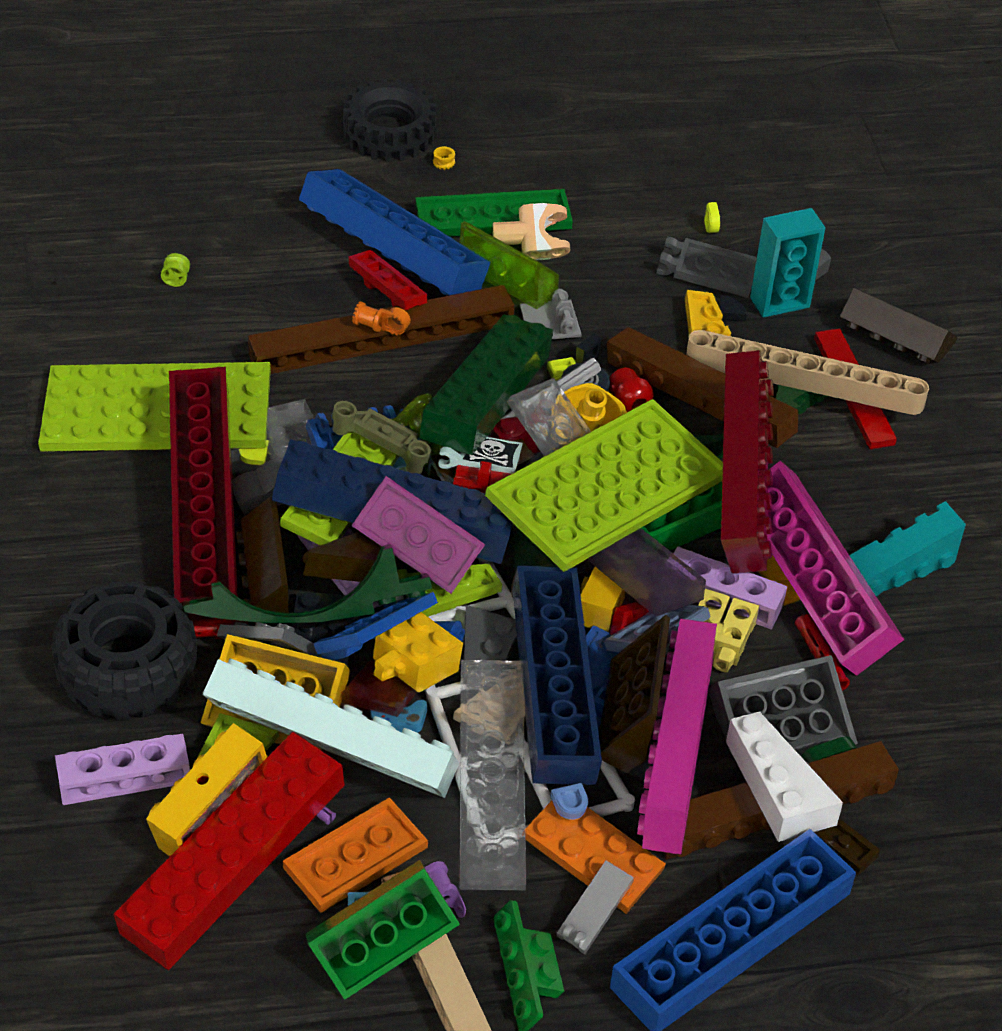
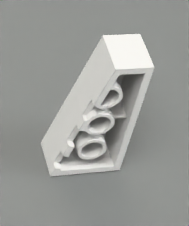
M759 711L731 719L726 743L777 841L780 842L798 837L809 829L815 832L837 826L843 802Z

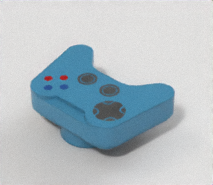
M417 700L411 706L403 708H388L379 702H372L369 705L371 720H373L374 716L389 721L392 723L391 726L399 732H402L403 728H407L418 733L422 730L425 721L427 702L425 700Z

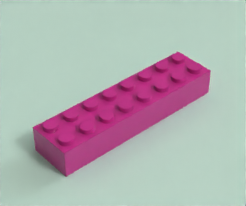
M779 461L770 468L773 485L768 487V493H771L772 510L768 511V517H771L772 534L767 535V541L771 542L772 555L839 662L857 676L901 643L904 638L798 476L783 462Z
M680 619L678 631L672 630L670 649H674V652H668L665 671H670V674L663 676L661 693L666 694V696L659 698L657 716L662 717V719L655 721L653 740H658V742H653V745L651 744L648 764H653V766H649L646 769L644 788L649 789V791L644 790V794L642 793L639 813L645 814L639 817L637 834L643 835L642 849L674 854L682 853L712 671L716 623Z

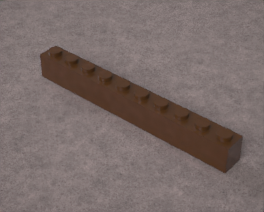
M500 285L427 300L426 304L417 305L405 310L409 314L411 321L401 335L391 334L383 330L377 332L372 327L363 324H353V315L248 335L249 357L251 362H270L271 374L466 335L492 329L504 314L514 315V303L505 286ZM392 317V320L395 323L402 325L400 323L401 321H398L397 318L395 319Z

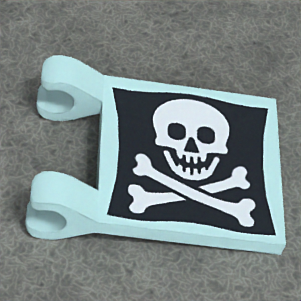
M486 437L473 455L463 452L459 454L450 447H443L440 449L439 454L448 456L449 460L440 459L438 465L443 469L457 465L480 468V462L485 461L492 463V471L513 474L517 469L522 443Z

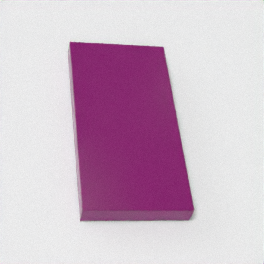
M387 476L352 525L379 545L390 544L395 556L421 574L427 573L431 581L452 594L485 546L479 539Z

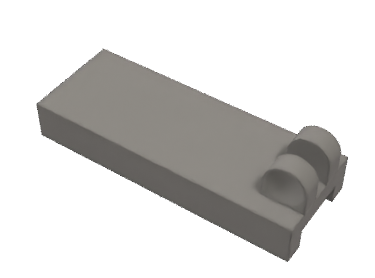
M605 860L558 930L557 937L561 940H566L578 948L580 952L586 954L634 882V877Z

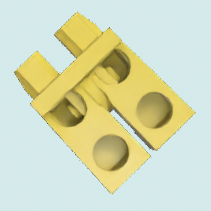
M704 589L698 606L708 607L711 617L704 622L717 624L713 667L726 673L732 665L737 666L747 639L756 625L759 605L733 598L728 610L730 596ZM715 600L721 604V608L707 605V601ZM744 609L750 616L744 617L735 614V610Z

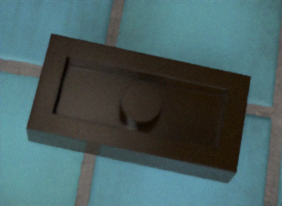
M840 818L837 826L814 832L856 872L857 876L879 856L880 849Z

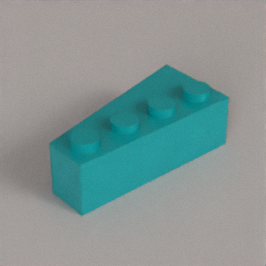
M946 501L937 505L938 511L932 515L927 516L923 513L916 517V524L902 530L898 527L891 531L884 542L879 543L875 540L849 555L876 596L883 591L893 587H900L908 581L918 577L923 578L933 571L948 568L955 563L966 524Z

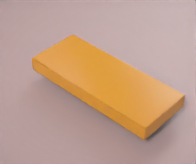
M772 555L771 559H767V571H758V573L763 578L787 586L784 606L800 600Z

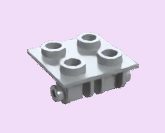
M563 289L554 291L552 301L520 304L523 320L531 323H541L547 328L554 329L552 339L582 337L571 299L568 300V294Z

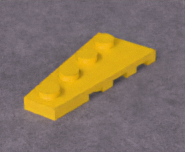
M687 290L684 298L689 335L695 330H705L731 336L729 327L725 326L722 321L723 315L713 293Z

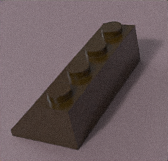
M853 288L840 315L841 318L847 321L845 326L858 332L861 328L870 331L869 337L883 342L884 338L893 342L891 347L906 353L908 349L917 353L915 358L927 364H930L931 360L939 363L957 340V337L948 330Z
M269 497L241 519L242 531L236 532L237 547L244 550V553L239 554L240 571H246V575L241 576L243 593H249V598H244V601L262 609L289 613L288 583L277 503L272 501V497ZM264 623V624H267V625H269V626H275V625H277V624H289V623Z

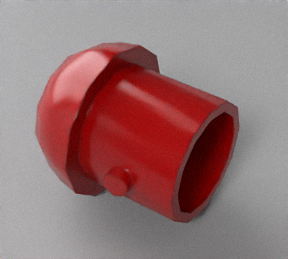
M621 368L611 374L609 378V391L624 404L626 412L653 399L652 386L647 380L639 378L633 369Z

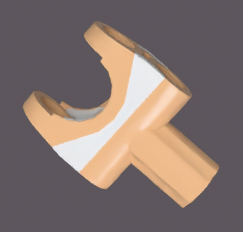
M547 203L526 204L518 209L519 221L493 222L494 246L521 244L522 257L526 260L553 259L565 256L570 252V243L568 241L552 237L545 230L548 226L567 218V209L562 205Z

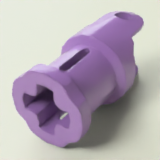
M437 861L426 866L427 872L449 907L454 908L459 918H463L466 913L465 904L456 885L450 882L446 864L442 861Z

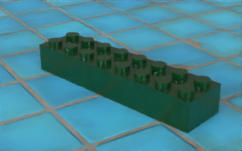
M504 314L423 409L419 439L473 455L549 358L554 329L547 328L541 323L521 320L515 315Z

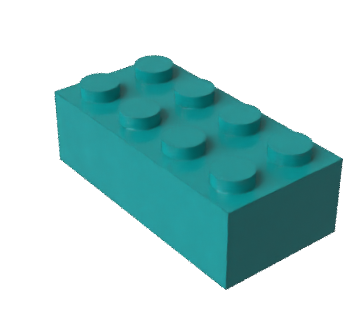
M812 208L763 218L750 295L752 302L763 318L810 308L826 228Z

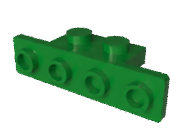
M509 900L495 914L494 927L497 932L518 1030L528 1031L543 1017L539 995L558 998L564 992V987L551 934L523 928L517 901Z

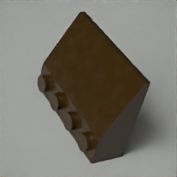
M664 615L620 651L610 662L599 731L602 761L625 773H628L637 765H641L648 755V746L657 716L670 617Z

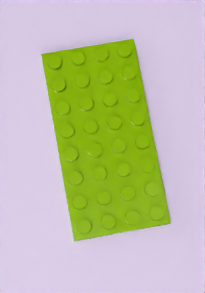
M270 362L51 365L38 443L40 451L171 449L169 371L226 367L229 388L231 448H266L271 376Z
M652 399L490 485L486 489L485 496L565 572L720 483L723 478V462Z

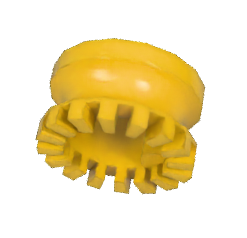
M446 146L436 148L433 152L434 166L436 168L439 167V169L443 168V170L453 168L455 165V151Z

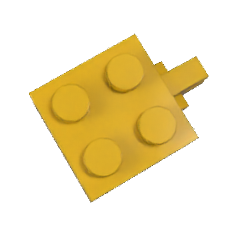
M420 612L376 636L373 658L376 660L374 676L381 681L397 676L420 693L459 671L463 642Z

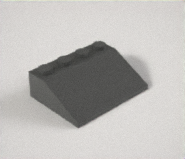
M832 655L718 681L708 689L716 719L726 740L731 719L760 711L800 756L811 747L844 736L850 737L855 745L858 744Z

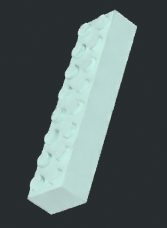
M229 658L228 663L218 659L203 692V695L215 706L287 735L295 732L316 747L445 798L459 765L449 745L437 740H433L429 744L420 738L421 735L415 731L403 728L402 732H399L391 726L392 723L385 719L374 716L373 720H369L357 708L346 704L343 709L339 708L327 696L316 693L312 697L304 692L303 687L287 681L284 686L275 680V676L267 672L258 670L257 674H254L246 668L247 665Z

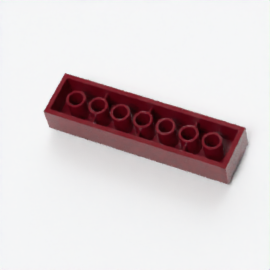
M760 350L726 354L721 542L732 574L767 571V559L772 558L771 542L767 541V535L772 534L771 517H768V511L772 510L771 493H768V487H772L773 479L771 469H768V464L773 463L771 446H768V441H773L772 424H769V418H773L772 401H769V396H773L774 390L772 379H767L769 378L767 361H762Z

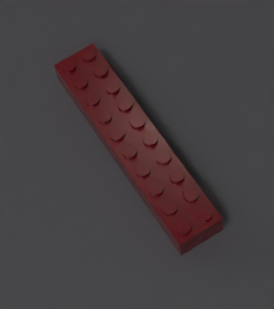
M226 367L169 371L174 598L183 605L184 601L213 595L211 583L219 581L237 596L229 388ZM188 613L190 620L212 619L211 617Z

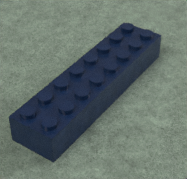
M290 439L277 473L272 501L354 523L387 476L483 542L485 546L477 558L498 564L502 563L513 522L485 496V493L476 489L453 485L447 481L428 478L418 473L396 469L390 465L367 461L361 457L342 454L332 449L310 445L304 441Z
M517 566L512 591L532 783H582L596 785L602 757L577 568H570L563 572L559 567Z

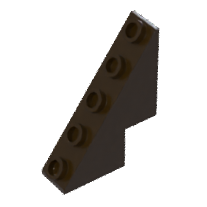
M357 531L346 537L311 548L303 556V562L305 563L303 575L361 582L375 562L381 545L362 532ZM394 555L397 568L414 570L413 567Z

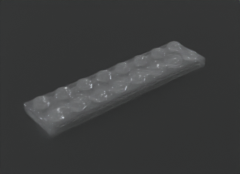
M461 660L459 890H526L523 661Z

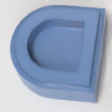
M582 783L551 790L550 797L560 816L574 820L584 815L588 805V797Z

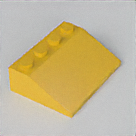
M229 634L226 636L219 659L228 663L229 658L247 665L246 668L254 674H257L258 670L267 672L275 676V680L284 686L287 681L303 687L304 692L312 697L316 693L327 696L338 707H340L350 675V669L345 663ZM208 699L200 722L203 725L213 727L219 714L222 713L259 724L217 707ZM279 732V737L274 743L281 744L289 735Z

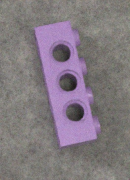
M677 547L664 570L663 583L673 594L697 603L700 602L704 589L730 596L728 610L733 598L759 605L756 624L771 630L784 605L787 591L786 585L750 572L732 574L729 565ZM715 600L707 601V605L721 608L719 602ZM744 609L735 610V614L744 617L750 616Z
M183 734L165 735L160 738L143 741L136 740L125 744L101 746L96 749L55 755L63 805L170 787L190 771Z

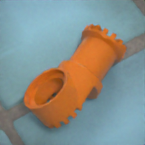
M358 302L355 307L357 312H354L353 314L355 315L352 316L353 324H363L372 327L374 331L380 332L383 330L391 334L396 333L395 335L403 334L411 321L409 314L401 308L394 307L390 310L380 308L378 310L366 306L364 302ZM392 317L395 319L397 318L398 321H401L400 323L402 325L395 323L392 320Z

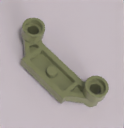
M339 401L334 405L332 413L334 420L332 430L334 433L346 435L349 431L355 432L402 457L406 463L407 472L422 473L424 464L429 460L431 448L426 442L417 440L419 434L371 408L367 411H357L355 405L348 401Z

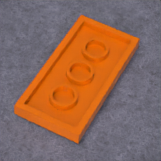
M389 797L283 860V869L318 911L322 913L347 898L349 892L360 890L427 849L428 840Z
M551 800L523 831L522 835L523 839L587 886H589L605 860L634 877V882L617 906L625 914L628 913L663 872L666 863L648 850L642 849L641 845L588 807L582 817L570 820L563 818L557 813Z

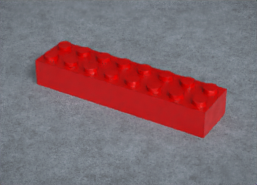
M292 732L114 913L119 934L169 971L345 786L342 764L295 732Z

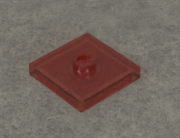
M370 660L341 693L342 702L398 717L417 691L397 676L381 681L374 676L375 661Z

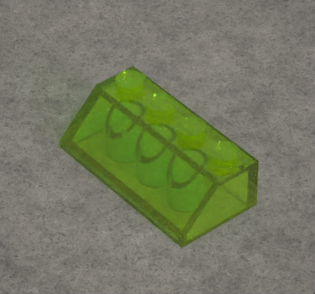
M465 221L461 223L460 243L491 262L485 277L487 282L495 286L504 285L510 295L535 309L552 300L554 291L558 289L559 274Z

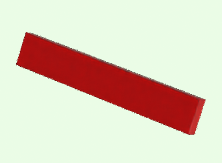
M840 328L815 332L814 340L823 357L859 365ZM845 400L869 449L894 446L896 444L897 438L881 408Z

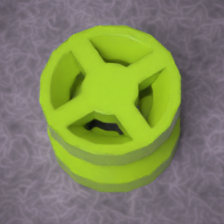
M172 253L165 258L164 267L161 271V278L164 283L173 287L184 285L190 269V261L182 254Z

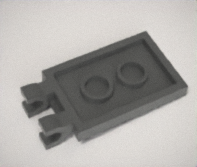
M667 236L656 274L669 275L674 272L673 278L749 298L757 257L685 238L684 242H680L673 237Z

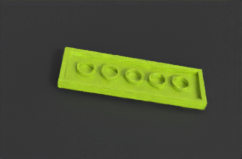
M351 431L343 435L333 448V450L339 453L361 457L367 461L382 465L393 466L400 457ZM290 506L281 517L279 525L321 546L342 538L352 523Z

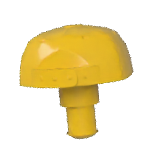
M593 383L571 387L556 398L555 402H553L552 410H550L549 420L551 423L552 439L562 448L627 413L625 406L611 393Z

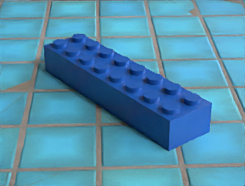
M341 169L307 172L299 200L305 203L309 210L321 213L328 222L340 225L347 234L359 237L363 240V244L378 249L382 252V256L397 261L401 264V268L416 273L423 282L435 285L444 295L450 296L482 288L491 264L487 259Z
M809 829L615 964L612 970L610 989L650 1031H662L850 895L856 872Z

